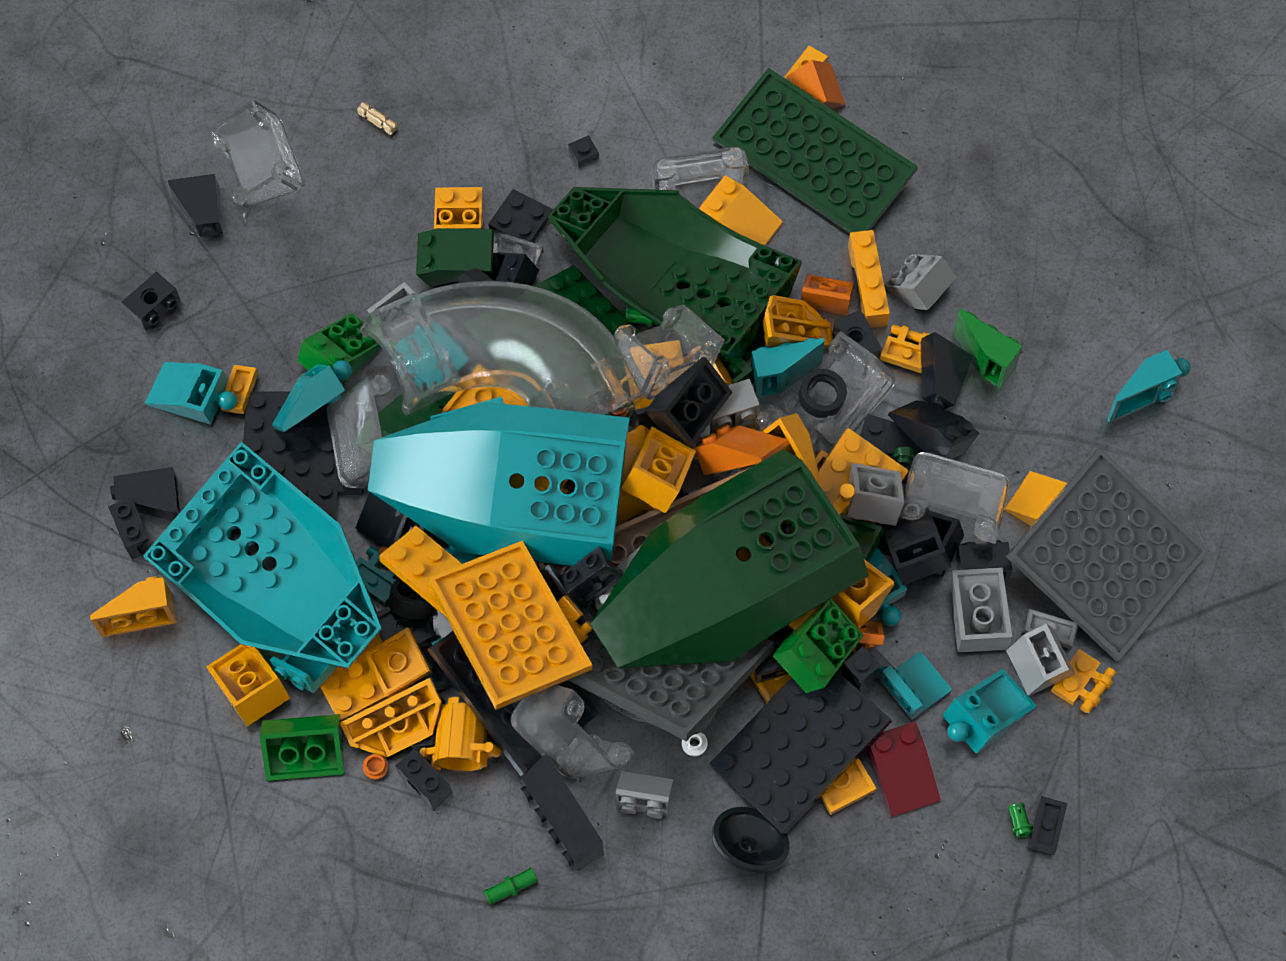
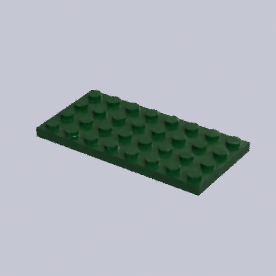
M770 68L765 71L712 137L715 143L848 233L871 230L918 170L917 165Z

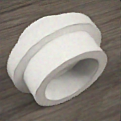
M696 731L687 742L682 740L684 752L693 757L702 755L708 746L706 736L699 731ZM696 739L700 743L698 746H692L690 741Z

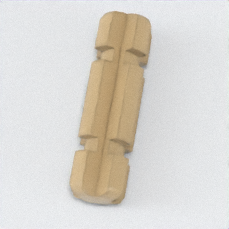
M362 102L358 106L359 115L364 118L368 117V121L380 129L384 128L386 133L392 135L397 130L398 126L395 121L388 119L387 116L375 108H371L366 102Z

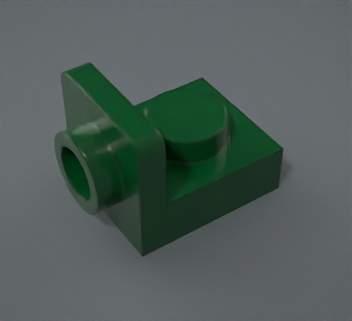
M727 357V371L733 378L732 384L750 379L751 384H753L754 369L742 358Z

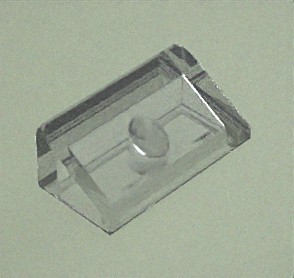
M499 233L494 243L493 253L526 254L537 266L543 257L544 247L543 245Z

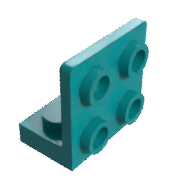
M922 652L916 653L895 669L891 665L882 671L880 682L911 720L944 698L952 690Z

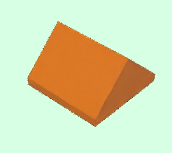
M811 60L788 75L787 78L791 83L830 109L845 106L831 63Z
M807 274L802 288L801 300L806 301L817 311L846 316L854 282Z

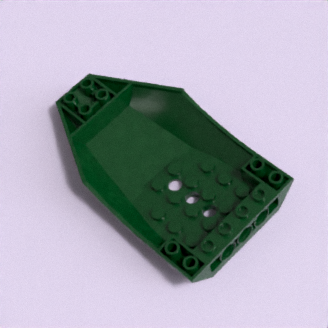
M573 187L548 215V220L599 281L622 301L661 327L727 357L741 358L763 331V320L770 296L776 295L788 298L802 265V260L760 244L722 225L680 195L678 190ZM681 282L690 284L689 289L679 290L676 286ZM701 295H707V296H709V297H705V298H703V299L699 298V296H701ZM729 304L730 306H725L722 308L719 305Z
M783 449L717 486L653 529L590 626L618 669L733 662L783 627L867 578L869 575L859 543L801 459ZM783 523L792 525L794 533H783L780 525ZM763 535L770 537L772 545L769 547L761 545L759 537ZM739 548H746L750 551L751 558L748 561H740L736 557V551Z

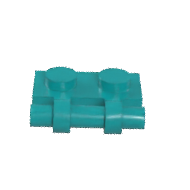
M369 546L366 554L371 559L366 561L359 557L356 563L370 596L386 606L389 603L391 585L398 576L390 569L387 573H384L377 568L378 565L382 564L379 561L380 549L377 550L373 546Z

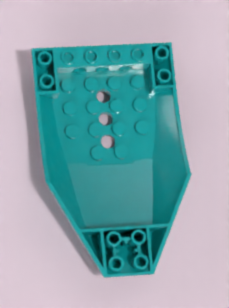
M480 402L374 440L368 491L461 553L486 555L523 541L535 562L573 566L597 547H601L606 558L612 562L630 418ZM515 473H519L524 477V485L518 489L513 488L509 483L510 477ZM541 476L547 477L550 482L549 488L545 491H538L535 487L536 479ZM564 480H572L575 483L573 493L567 495L561 491V483Z
M240 442L143 555L145 559L196 602L241 645L349 668L382 629L342 526L243 442ZM239 528L241 536L239 539L232 541L230 533L232 530ZM257 543L259 546L258 552L253 556H249L248 547L251 544ZM268 557H274L277 562L276 567L271 571H266L263 567V563Z

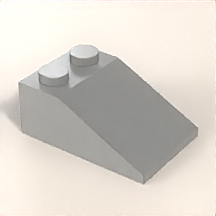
M1003 568L952 570L954 625L958 652L1007 650L1012 640V630Z

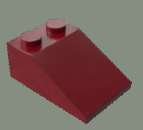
M916 721L883 731L866 749L891 818L941 802L927 750Z

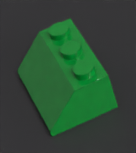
M340 714L263 720L260 730V742L266 781L344 774L343 733L340 725Z

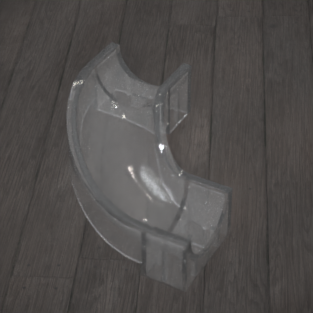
M478 281L446 285L418 295L414 292L372 311L360 328L363 337L369 336L373 338L389 358L400 383L403 400L401 408L405 416L448 395L477 387H501L512 390L522 396L530 407L609 415L623 408L626 411L634 407L651 392L628 347L622 350L614 336L596 317L563 296L530 285L500 281Z

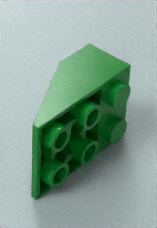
M960 308L953 334L963 350L973 356L971 363L979 376L1001 389L1016 369L1022 345L1016 339L1000 333L995 326L982 322L972 312H966Z
M350 313L304 339L297 361L307 370H310L318 364L329 365L332 369L337 361L344 360L352 367L351 377L386 340L353 313ZM347 378V379H345V380H340V379H338V380L340 381V383H343V382H345L346 380H348L349 378Z
M831 598L818 607L784 640L773 657L804 692L809 693L824 688L863 637V633Z

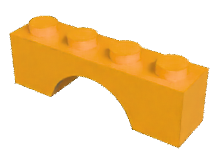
M874 231L852 232L849 235L848 250L851 265L854 267L857 276L860 310L871 329L887 327L890 312Z

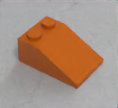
M727 424L716 428V433L701 438L702 442L695 446L694 450L696 451L695 453L703 474L708 475L758 464L788 446L789 442L787 439L740 425L729 427Z

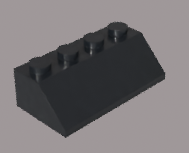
M544 755L521 778L523 787L520 790L528 802L531 800L537 807L534 809V812L541 823L546 821L551 829L547 832L555 845L560 843L564 850L561 854L569 867L573 865L579 871L604 855L603 841L548 755Z

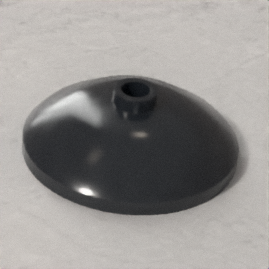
M730 808L721 813L714 823L712 838L716 849L725 860L741 870L753 873L771 872L779 868L788 856L789 839L787 834L783 835L754 808Z

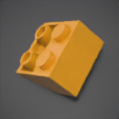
M482 187L435 188L434 229H482L484 223V195Z

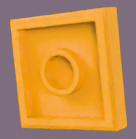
M409 627L365 652L385 696L388 698L432 673Z

